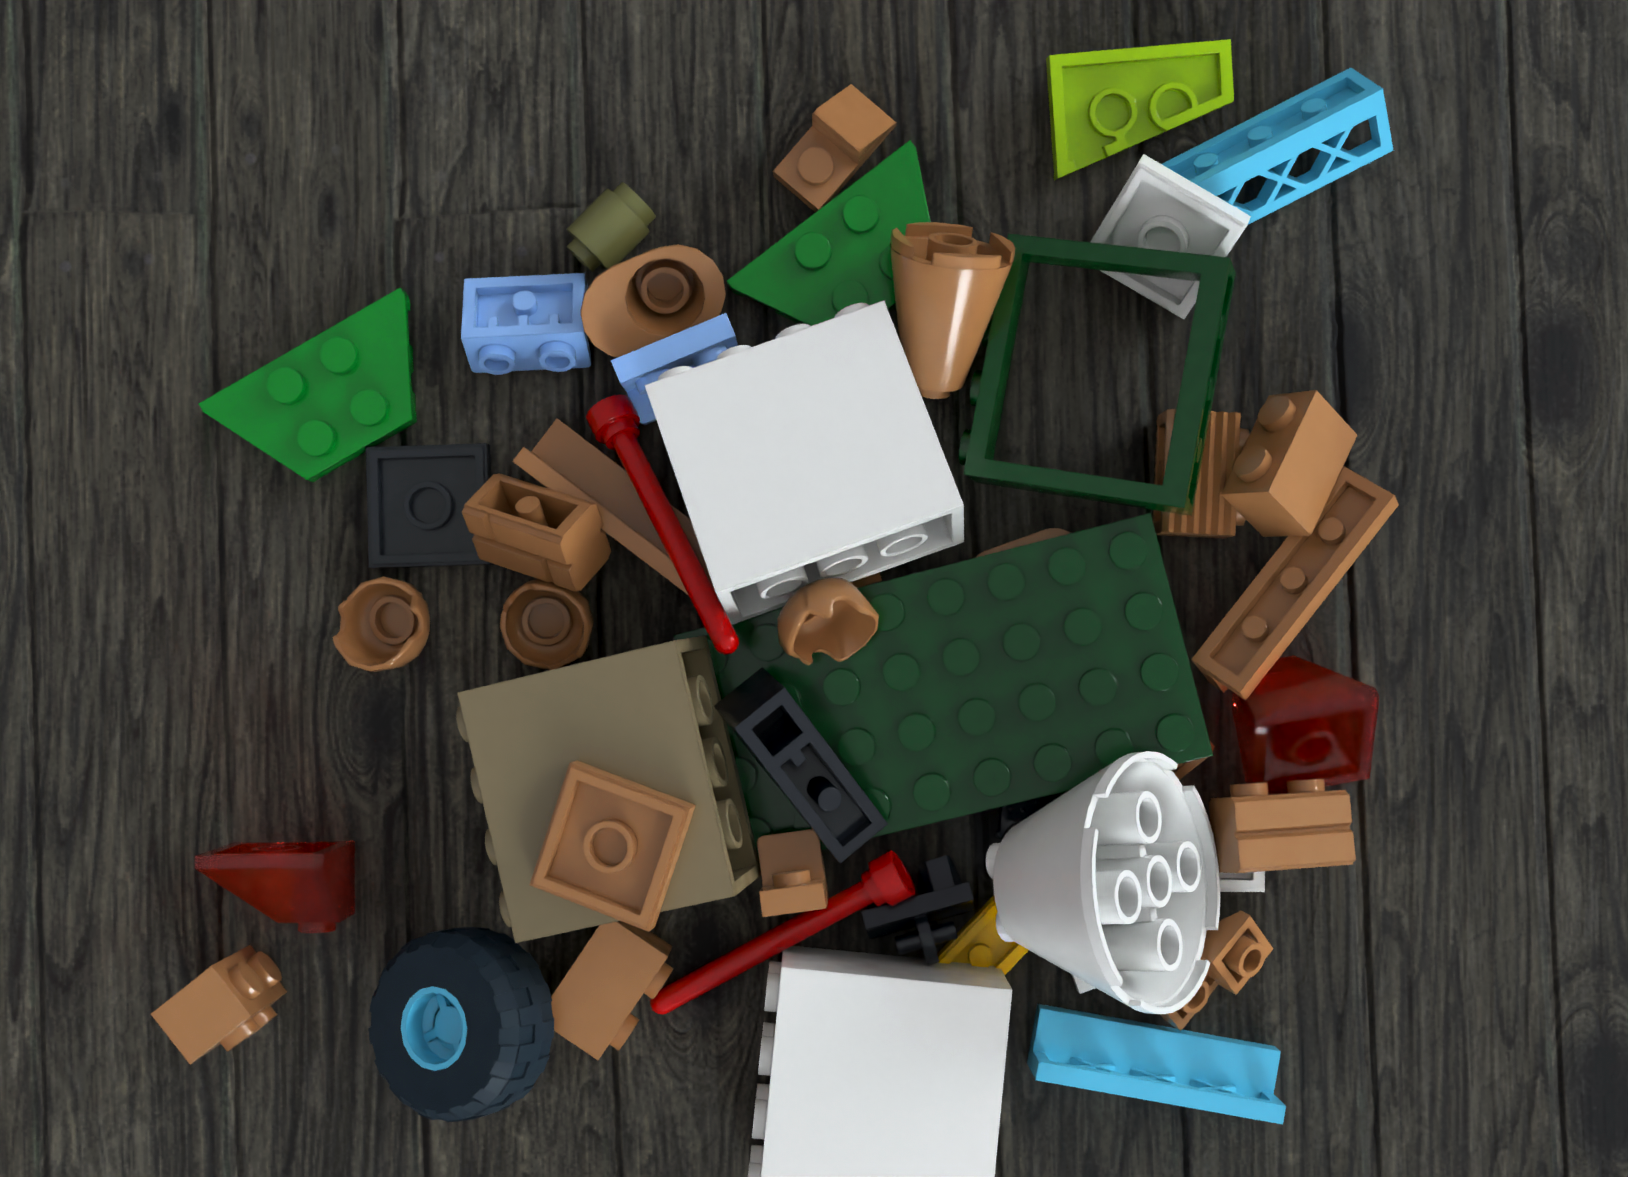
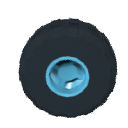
M458 927L426 933V936L412 939L400 948L401 950L393 959L388 961L381 973L382 976L378 981L379 984L377 989L374 990L369 1010L371 1012V1026L368 1028L369 1041L373 1045L376 1056L374 1062L380 1075L386 1079L390 1085L389 1089L404 1105L415 1110L418 1115L430 1120H444L447 1123L481 1118L510 1107V1104L526 1096L534 1087L533 1085L540 1074L544 1072L550 1057L549 1052L552 1038H554L552 998L539 965L530 953H527L518 943H515L513 938L505 933L492 931L490 928Z

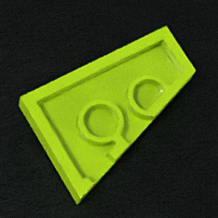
M1231 39L1049 55L1046 58L1054 181L1234 102Z

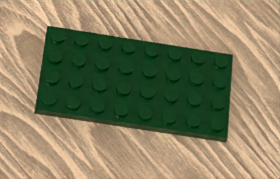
M1151 513L859 587L858 590L879 614L878 629L863 648L841 662L835 661L823 652H816L812 654V664L806 665L799 658L786 654L779 645L777 618L783 607L733 624L732 626L739 638V646L731 654H721L716 650L705 627L673 635L674 640L706 635L721 700L761 667L786 688L888 823L872 838L1069 791L1117 759L1134 752H1158L1171 758L1177 764L1214 756ZM727 724L759 859L757 846L759 837L809 830L811 828ZM820 840L821 850L827 849Z

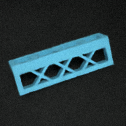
M1349 68L1162 163V165L1250 215L1249 225L1394 151L1383 88L1353 68ZM1368 119L1372 139L1351 150L1341 148L1351 129ZM1312 147L1321 150L1310 171L1298 177L1288 175L1299 154ZM1258 175L1267 178L1257 198L1245 204L1235 202L1246 181Z
M1037 1004L1027 1065L1037 1081L1282 1125L1284 1122L1286 1105L1274 1095L1281 1051L1275 1046L1188 1030L1180 1031L1171 1027Z

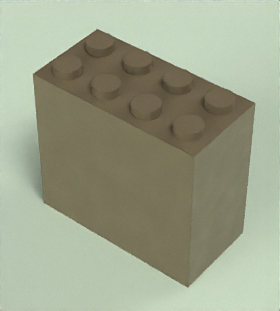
M706 635L665 642L458 692L460 706L456 712L457 726L464 741L469 742L474 763V767L471 770V786L475 798L484 806L488 829L485 833L486 851L492 864L498 867L503 888L499 897L500 912L504 923L508 927H512L515 943L620 921L529 885L569 763L576 760L696 805L660 912L734 897L761 876L760 863L727 723L714 707L721 700Z

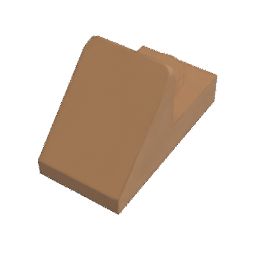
M850 84L812 113V127L774 169L773 176L816 213L839 193L896 127L897 122Z
M809 829L759 837L757 846L763 884L759 891L762 917L826 909L829 898L820 839L814 831Z

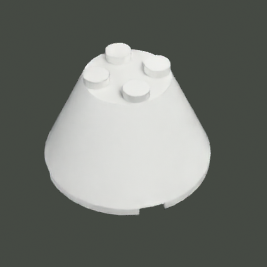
M1151 751L1134 752L1122 756L1013 826L1005 834L1001 843L990 845L986 854V869L989 876L993 879L994 897L998 911L996 915V929L1002 940L1005 942H1016L1136 1011L1147 1014H1168L1181 1009L1195 996L1208 972L1210 962L1200 959L1207 930H1218L1220 876L1212 828L1198 791L1194 785H1182L1172 771L1177 769L1178 764L1164 754Z

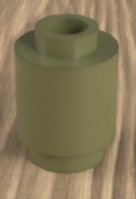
M621 182L613 191L606 188L566 229L573 238L566 247L590 272L593 273L599 266L607 270L620 263L650 233L647 226L656 218V215L628 185Z

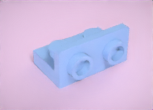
M585 273L464 279L461 340L471 371L474 373L503 375L511 371L549 370L564 372L572 368L590 367L591 351L587 334L583 329L580 313L584 293L588 289Z
M724 313L615 358L611 362L620 384L627 392L640 417L639 422L647 425L656 421L644 385L657 381L658 377L669 369L679 366L694 368L714 361L720 353L731 347L738 346L729 318Z

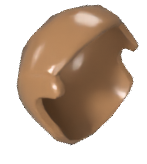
M384 576L362 582L347 597V600L338 606L341 616L340 630L333 637V642L336 649L351 666L371 672L403 667L418 657L426 645L430 632L428 604L423 599L422 593L410 583Z
M843 578L819 579L795 591L781 609L777 618L779 645L786 654L799 658L806 665L812 664V654L816 652H823L835 661L841 662L851 657L869 642L878 629L879 614L851 582Z
M540 579L528 581L514 590L503 604L500 618V630L506 648L523 664L548 670L562 668L581 658L589 645L594 625L588 600L579 591L575 592L557 586L553 581L546 582Z

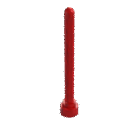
M613 395L602 399L593 405L586 415V420L596 440L606 444L607 448L615 450L714 647L719 653L725 655L735 652L739 646V638L637 440L640 434L638 429L640 417L630 398L626 395Z
M892 850L870 861L869 870L861 873L862 880L828 898L826 909L802 912L665 986L654 999H650L652 1010L660 1015L667 1014L873 902L878 907L885 903L894 906L915 895V888L906 867Z

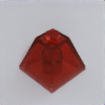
M1295 655L1279 658L1246 700L1236 693H1232V711L1246 784L1267 782L1268 794L1287 793L1286 781L1324 779L1326 787L1370 779L1380 699L1376 688Z
M355 841L233 842L195 855L196 870L275 922L298 923V932L335 931L336 922H341L355 914Z

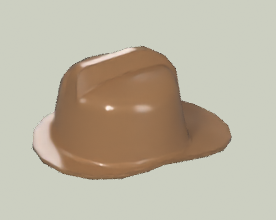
M677 244L650 249L645 253L610 267L595 277L584 293L580 313L584 332L593 345L613 357L628 354L719 316L726 296L723 275L715 262L696 248Z

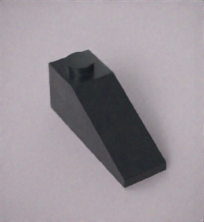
M763 667L714 705L715 709L839 863H842L888 825L786 688Z

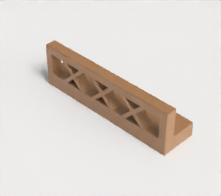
M559 419L553 422L532 451L525 447L521 449L512 462L548 489L596 503L603 525L601 529L688 594L625 469ZM672 506L714 589L691 519Z
M1343 466L1312 535L1288 536L1191 659L1210 684L1223 693L1230 689L1244 700L1250 696L1399 506L1394 494Z

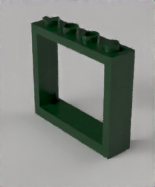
M1008 233L1007 239L1013 242L1015 246L1014 261L981 341L982 346L987 347L983 370H976L971 382L970 403L972 406H976L972 430L966 429L963 432L959 447V463L965 466L963 474L976 483L1192 516L1236 276L1231 259L1229 257ZM1030 262L1200 282L1163 485L993 460Z

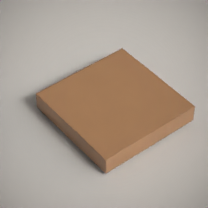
M578 760L570 762L529 885L649 932L656 926L696 805Z

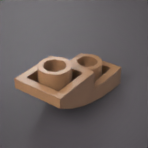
M1239 911L1219 921L1218 930H1207L1200 959L1210 962L1204 981L1195 996L1181 1009L1173 1013L1159 1014L1164 1021L1181 1031L1194 1014L1205 1006L1209 996L1218 985L1237 995L1250 977L1258 973L1273 947L1249 914Z

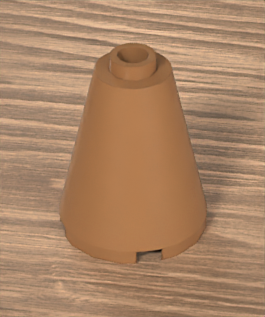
M938 222L907 224L905 236L897 227L892 230L890 252L899 340L922 397L945 399L950 396V392L957 391L964 386L1014 261L1015 246L1013 242L1001 235L991 232L989 243L972 238L973 227Z

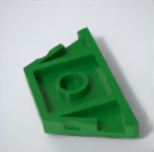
M909 140L728 279L727 285L731 291L741 297L747 296L776 310L777 314L795 323H803L810 326L833 319L840 310L857 303H867L870 306L885 301L888 311L896 306L890 252L892 230L897 227L905 236L907 224L931 222L915 145Z
M402 288L396 289L198 403L202 412L304 479L311 482L318 480L366 452V447H375L417 422L416 397L412 391L411 381L414 362L413 347L409 345L408 311L411 310L408 295Z

